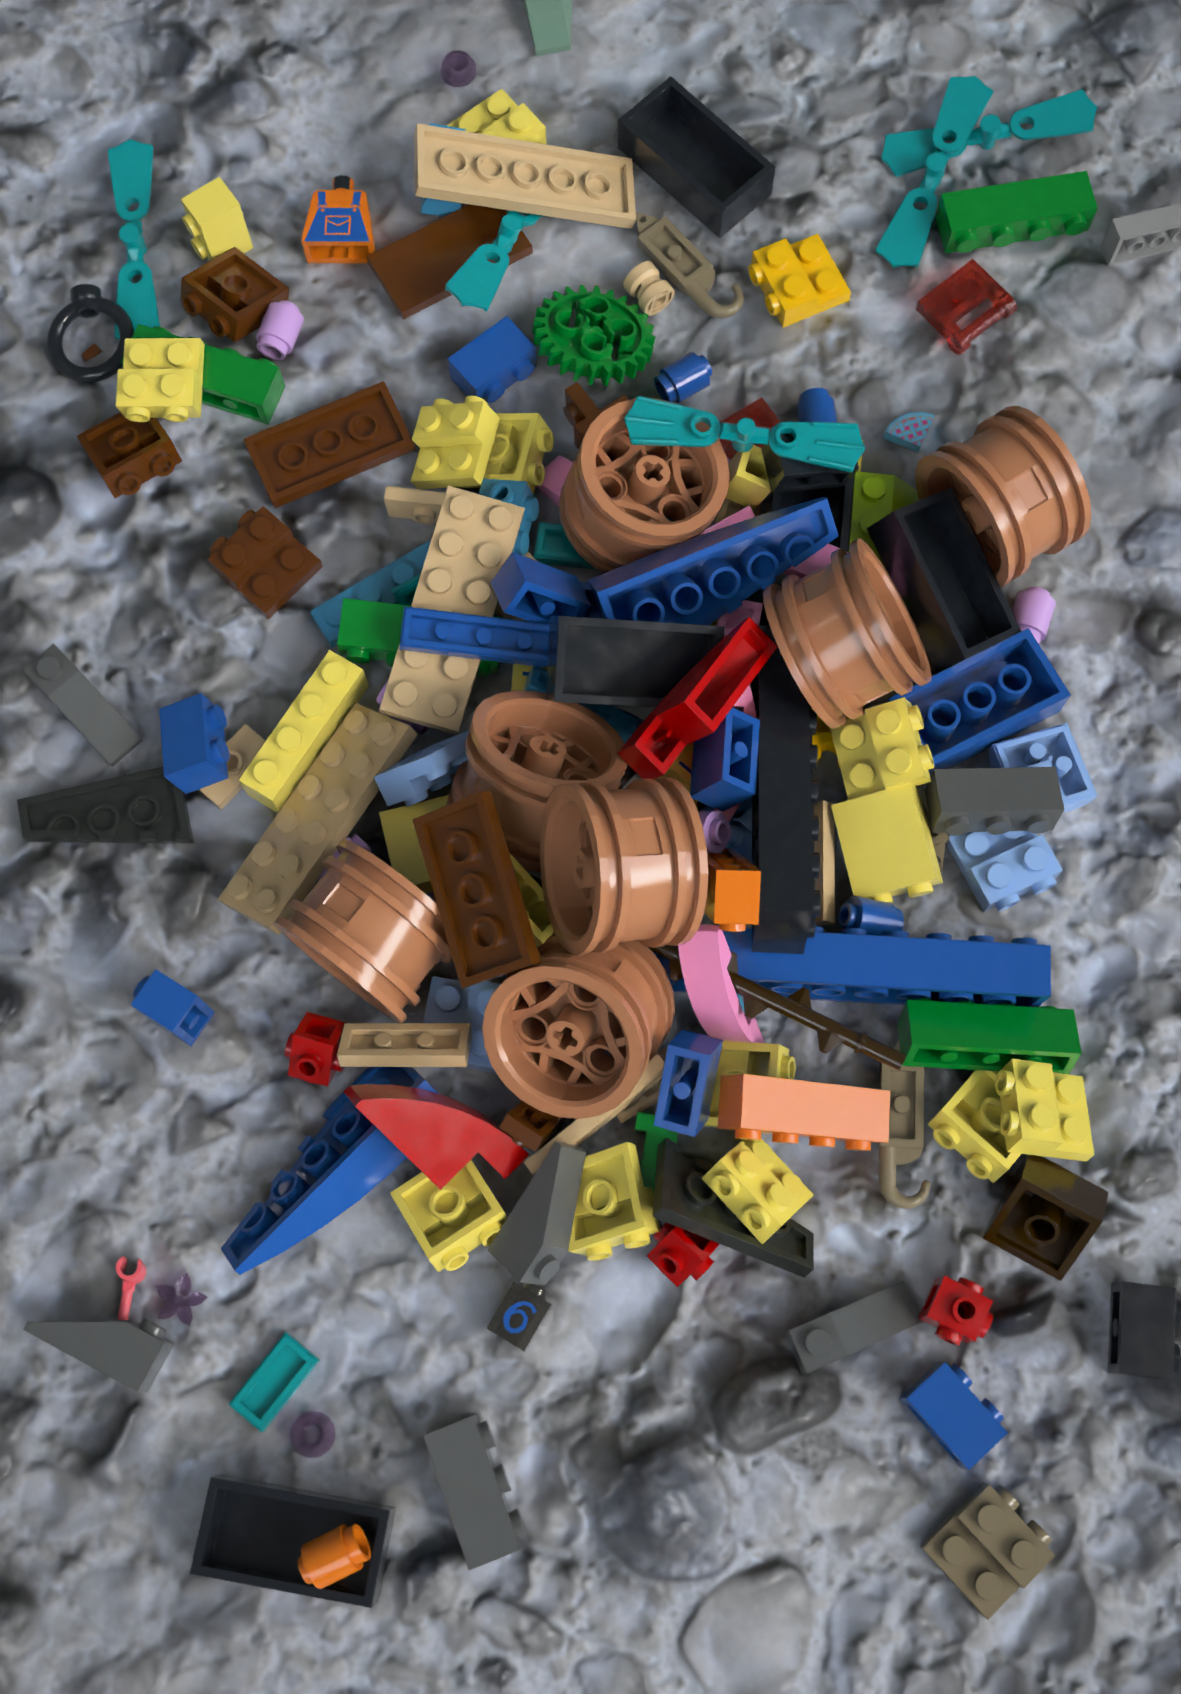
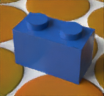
M505 316L447 358L450 379L466 396H477L484 399L487 403L497 401L508 387L517 381L527 379L537 367L535 345L508 316Z
M511 552L491 581L503 612L529 622L550 624V616L583 617L591 606L577 576Z
M202 693L160 708L164 777L185 794L228 779L227 761L230 759V753L225 743L224 728L227 725V720L222 708L219 705L213 704Z
M732 707L713 733L694 742L690 786L692 799L724 812L756 794L760 720Z
M156 969L150 977L145 976L138 983L133 992L135 999L130 1004L150 1021L191 1047L215 1013L196 994Z
M683 1029L671 1040L667 1047L653 1126L693 1137L699 1133L709 1119L723 1040Z
M937 1362L900 1399L962 1469L970 1470L1008 1434L1000 1424L1004 1417L988 1399L984 1398L980 1402L972 1393L969 1387L973 1382L957 1364L953 1363L949 1367L946 1362Z

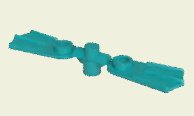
M977 76L950 77L932 135V143L938 151L935 150L934 153L927 157L925 175L919 188L911 190L905 196L876 247V253L885 258L893 268L901 266L918 267L937 209V198L934 193L945 174V168L951 156L948 154L956 153L963 148L994 92ZM946 136H951L955 141L953 143H945L942 139ZM922 202L927 207L923 210H917L913 205Z
M1080 89L1016 111L1011 117L1010 125L1008 122L1001 123L996 115H986L981 119L980 127L975 128L971 132L963 148L956 153L948 154L951 155L949 159L961 155L966 150L967 144L969 146L979 144L982 149L988 150L994 147L996 140L1011 137L1012 134L1021 140H1033L1092 132L1097 106L1088 98L1084 90ZM1022 123H1029L1032 125V128L1025 130L1020 125ZM934 128L885 135L881 160L890 168L895 177L925 168L927 157L934 153L935 150L938 151L932 143ZM946 136L942 139L944 142L949 140L955 141L951 136Z
M128 139L122 144L108 149V158L116 210L122 219L129 221L119 230V237L127 248V263L121 268L118 275L116 303L128 313L135 331L138 324L151 328L154 326L160 327L153 275L149 266L144 263L143 255L147 252V245L142 233V221H139L147 215L150 208L154 148L151 144ZM134 203L139 204L138 209L135 211H128L130 205ZM135 275H142V279L138 283H131ZM115 322L114 337L119 340V328Z
M506 210L507 215L501 220L494 242L481 245L446 283L445 290L453 294L462 307L472 306L488 311L509 265L510 260L507 253L512 251L522 228L535 224L542 215Z
M642 396L636 397L632 408L624 417L632 445L707 447L714 444L719 438L732 441L733 448L738 452H747L752 449L754 444H769L770 449L780 457L850 473L853 472L857 461L865 451L857 423L781 422L776 424L771 431L770 428L755 426L754 421L750 418H742L737 424L721 422L720 425L717 417L710 412ZM704 422L709 425L710 429L706 432H700L695 428V425ZM789 433L795 440L791 443H786L781 440L780 435Z

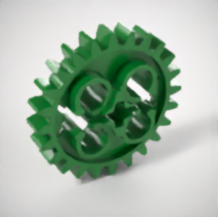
M580 285L579 291L575 293L567 286L565 287L564 296L554 291L552 299L544 298L542 307H537L532 328V334H534L533 344L539 346V356H548V366L560 365V375L568 371L573 372V381H577L581 376L587 377L588 384L592 385L595 378H600L604 386H608L609 379L613 377L616 382L622 384L624 375L634 379L637 370L643 372L646 362H650L656 336L652 335L654 326L646 324L648 314H637L638 304L628 306L626 304L627 296H622L619 299L614 298V290L612 289L606 294H601L599 286H595L593 292H588L583 285ZM572 309H575V312H577L575 326L568 327ZM613 342H619L615 357L616 361H613V358H611Z

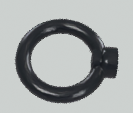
M92 284L76 285L70 290L71 303L65 306L51 323L47 336L48 353L54 366L66 377L84 383L103 381L115 375L118 369L123 368L121 360L124 355L125 339L132 338L135 332L130 316L120 305L101 296V289ZM99 313L110 316L116 322L120 333L119 344L115 353L106 362L94 367H81L72 363L66 357L63 350V336L69 324L77 317L93 318L98 316Z

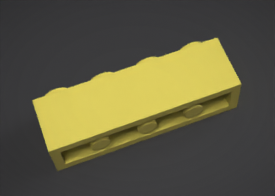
M328 651L238 780L248 796L276 813L280 811L354 704H358L369 688L362 668L333 651Z

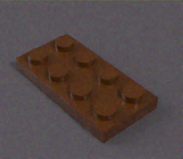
M384 381L243 439L274 509L415 451L414 442Z
M491 791L478 792L412 819L461 988L474 986L541 963Z

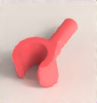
M122 1256L116 1264L117 1275L123 1280L117 1319L127 1321L135 1285L145 1278L146 1266L139 1258L136 1271L131 1275H125L128 1261L125 1256Z

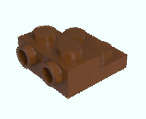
M236 247L188 273L181 279L180 301L185 312L190 316H201L208 322L214 335L220 338L226 336L234 343L260 328L262 315L266 313L270 303L281 300L287 301L289 295V287Z
M119 412L77 435L78 440L115 499L123 494H135L139 491L141 484L155 476L164 477L171 474L175 465L183 462L172 440L157 418H150L148 422H134L128 420Z
M262 506L257 512L249 510L244 513L237 524L239 529L229 539L222 536L213 543L210 548L211 556L208 558V561L213 571L269 620L323 565L318 557L293 537L291 529Z

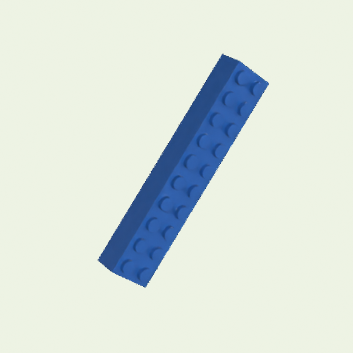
M816 926L814 938H807L804 954L752 952V929L750 928L740 932L723 931L730 951L737 954L738 974L785 997H788L802 987L809 990L810 1000L905 1005L907 1000L927 998L938 1002L956 1003L959 1001H971L975 1004L999 1005L1007 1003L1016 1006L1039 1007L1051 997V945H1037V940L1033 938H1015L1011 940V943L995 942L994 937L987 935L970 936L969 941L952 940V935L946 933H930L926 935V938H911L908 932L898 930L886 931L883 933V936L866 935L867 931L859 928L842 929L841 934L824 933V928ZM654 953L667 972L673 992L687 993L684 978L677 982L670 979L669 960Z

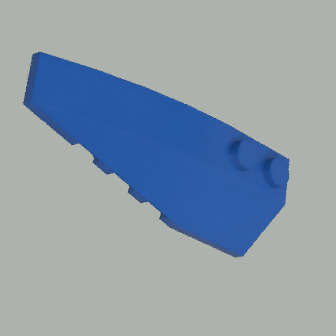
M821 497L697 536L588 581L603 619L710 626L711 623L728 612L730 614L742 606L741 602L760 588L764 590L776 581L775 578L788 568L798 566L839 535L828 499Z
M368 1067L351 1084L399 1085L438 1093L413 1067ZM344 1092L322 1115L327 1122L314 1139L307 1135L297 1149L302 1154L288 1172L281 1169L273 1179L270 1196L264 1204L262 1202L255 1203L221 1247L232 1268L239 1275L281 1254L324 1227L363 1198L403 1161L408 1159L354 1106Z

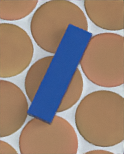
M404 606L399 650L547 668L550 624Z

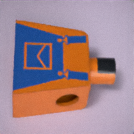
M343 175L336 176L332 180V190H317L313 193L301 240L307 263H368L366 256L376 252L367 194L363 190H354V180Z

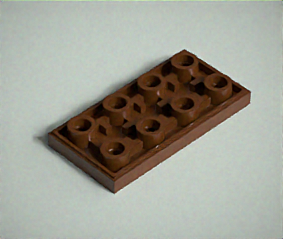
M468 204L366 256L368 265L403 320L453 295L445 290L446 283L481 245L494 242L501 220L507 215L506 210ZM522 230L513 245L512 251L507 253L510 260L509 265L533 253L532 245Z

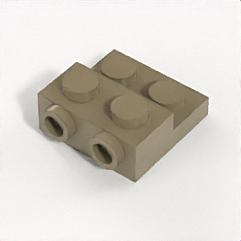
M982 1482L920 1547L982 1616L989 1620L1019 1587L1024 1589L1056 1555L1047 1547L1053 1541L1052 1538L1033 1519L1026 1524L1014 1510L1019 1506V1503L1002 1485L999 1484L993 1489L990 1484Z

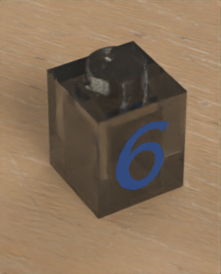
M513 1281L486 1328L526 1352L553 1307L551 1303L545 1300L549 1292L536 1284L524 1283L521 1286Z

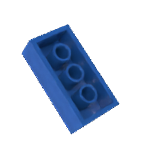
M1027 628L932 676L931 682L923 686L916 684L911 692L902 696L896 694L888 698L887 702L905 697L912 706L917 705L919 707L924 723V729L918 730L922 745L928 744L934 761V768L929 769L931 777L934 769H949L990 748L992 744L1002 742L1059 713L1071 694L1030 629Z

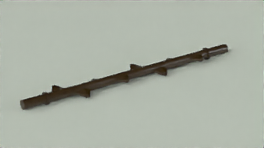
M529 874L542 888L541 879ZM664 945L663 947L656 948L648 947L652 952L669 960L670 979L677 982L683 978L678 945ZM730 951L732 956L727 970L735 991L743 995L746 1017L753 1019L767 1008H770L817 1031L819 1051L827 1054L840 1044H844L855 1049L854 1053L856 1054L861 1052L898 1071L900 1070L906 1054L866 1036L867 1033L864 1031L860 1033L812 1010L810 992L804 987L785 997L739 975L737 954Z

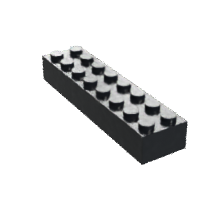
M759 625V628L777 645L770 626ZM777 647L752 680V695L756 718L760 720L756 794L752 796V864L761 871L759 925H752V952L804 954L807 938H814L816 917H819L821 907L820 890H815V879L819 878L820 853L814 852V841H818L819 816L814 815L813 806L817 805L818 780L813 779V770L817 768L818 747L812 744V735L816 734L817 714L812 710V707L799 689Z

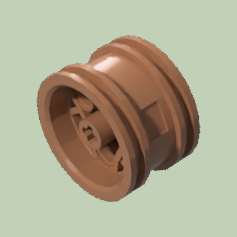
M636 398L611 406L604 410L590 424L577 452L576 459L561 488L559 512L567 539L582 558L593 567L605 573L701 535L713 522L728 493L730 479L728 460L719 439L707 447L632 445L630 443L624 417L632 408ZM704 422L695 425V428L700 432H706L710 429ZM665 516L671 517L675 522L669 521Z
M1020 406L1005 407L994 416H990L976 427L973 437L963 443L958 441L947 442L935 452H930L918 461L915 470V485L918 499H924L952 487L1000 588L1026 573L1033 558L1041 553L1056 554L1070 544L1083 538L1090 528L1092 516L1090 497L1077 462L1054 429L1029 409Z
M857 539L850 543V553H847L844 549L832 552L830 556L831 563L803 578L790 574L783 578L782 587L778 584H772L766 587L763 592V603L771 631L791 675L816 714L833 729L844 725L846 716L853 720L864 715V705L894 690L901 696L913 690L912 681L923 686L932 680L929 661L912 618L884 566L869 545L862 539Z
M509 691L498 693L485 699L475 709L465 741L468 760L457 768L446 805L478 792L491 791L509 853L525 870L541 872V826L546 803L552 791L559 784L576 783L579 785L586 782H598L605 786L607 790H618L621 779L627 769V763L617 753L625 743L618 732L606 720L577 703L545 700L546 693Z
M672 777L655 778L654 780L651 778L633 780L625 789L607 790L605 786L598 782H586L579 785L576 783L559 784L552 791L546 803L542 819L540 870L544 901L549 920L562 947L570 954L583 955L590 952H609L616 948L619 942L637 940L645 947L652 948L663 947L664 945H683L689 942L698 931L705 911L708 891V859L699 813L690 793L683 784Z
M342 839L336 846L340 854L339 857L336 858L329 855L322 864L327 870L302 902L293 899L287 907L292 913L288 919L279 916L273 924L293 944L334 978L381 1013L402 1024L407 1018L402 1009L406 1004L416 1007L419 1003L420 998L416 991L420 988V983L430 970L437 966L440 961L450 963L453 960L437 903L391 866L350 840Z
M553 933L542 945L537 947L541 963L510 973L493 992L484 1012L482 1025L484 1047L493 1069L503 1084L520 1100L535 1109L562 1118L583 1119L600 1116L616 1108L631 1094L645 1071L648 1062L662 1046L671 1030L675 1012L673 989L667 972L656 955L637 940L619 942L616 948L609 952H590L588 954L575 955L570 954L563 948L555 933ZM604 1049L608 1050L612 1054H608L606 1051H604Z

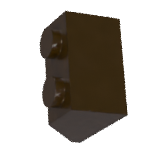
M1026 1155L1010 1179L984 1232L983 1239L1062 1281L1103 1222L1109 1192L1043 1156Z

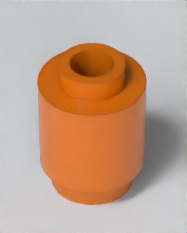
M343 1524L303 1544L301 1556L298 1558V1568L302 1578L307 1584L313 1583L316 1588L323 1589L361 1570L363 1563L371 1558L367 1537L359 1525L353 1524L348 1527Z

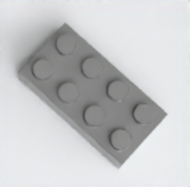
M1181 203L1166 204L1157 209L1141 210L1136 214L1120 215L1112 219L1100 246L1107 265L1111 266L1181 249Z

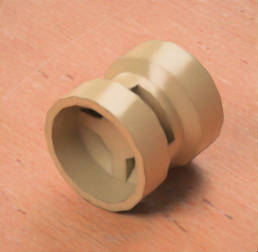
M645 261L635 266L623 282V287L631 297L639 299V307L648 316L662 311L668 306L675 295V290L667 280L659 278L660 272L651 261Z

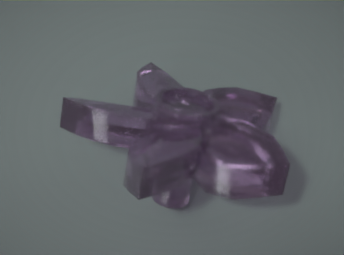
M185 1273L178 1279L175 1288L170 1285L156 1286L159 1296L163 1300L168 1301L161 1307L158 1319H168L177 1312L181 1322L191 1326L193 1312L190 1306L201 1305L208 1297L201 1292L191 1291L192 1281L188 1273Z

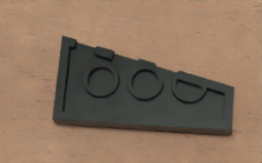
M163 767L17 799L22 835L27 842L194 843L185 793L164 777Z
M667 1137L658 1145L652 1217L803 1278L814 1270V1233L790 1218L766 1242L761 1244L701 1179L712 1168L710 1165L698 1157L692 1162L677 1152L679 1145Z

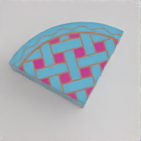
M912 412L902 415L887 427L883 438L919 452L935 415L925 412Z

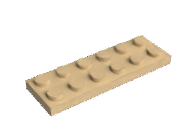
M419 123L416 125L414 131L415 196L627 229H632L636 221L632 158Z
M448 486L411 607L494 617L498 598L491 585V581L514 550L525 508ZM399 644L380 706V713L451 734H459L481 660L399 650Z
M355 703L223 890L218 900L233 911L280 935L281 932L273 924L279 916L286 919L290 917L292 913L287 906L293 899L300 902L304 900L325 869L322 864L329 855H334L337 851V844L342 839L347 838L380 790L374 776L400 761L418 735L415 730L408 724Z

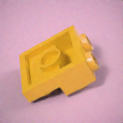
M819 234L791 245L785 238L752 252L751 264L748 266L751 281L756 287L760 286L768 312L771 316L776 315L782 328L850 300L851 291Z

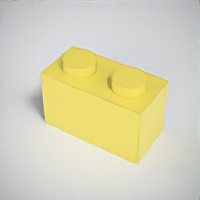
M220 176L181 199L186 212L182 220L193 237L190 239V242L201 260L208 258L211 261L234 247L243 253L253 249L240 204Z

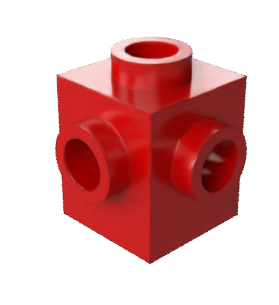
M306 1012L295 1032L289 1035L285 1046L284 1056L290 1058L288 1076L328 1087L336 1071L342 1073L345 1067H340L337 1053L344 1024L347 1022Z
M666 1222L660 1228L661 1231L652 1236L658 1243L646 1256L676 1287L682 1284L690 1275L697 1281L714 1263L709 1256L720 1244Z
M947 1276L938 1277L934 1280L918 1319L937 1328L934 1334L952 1345L959 1346L961 1341L964 1343L976 1342L977 1337L984 1338L991 1326L994 1315L989 1310L993 1300L982 1295L983 1287L968 1279L959 1277L957 1282ZM958 1307H959V1309H960V1311H961V1316H959V1314H958V1311H957V1308H958Z

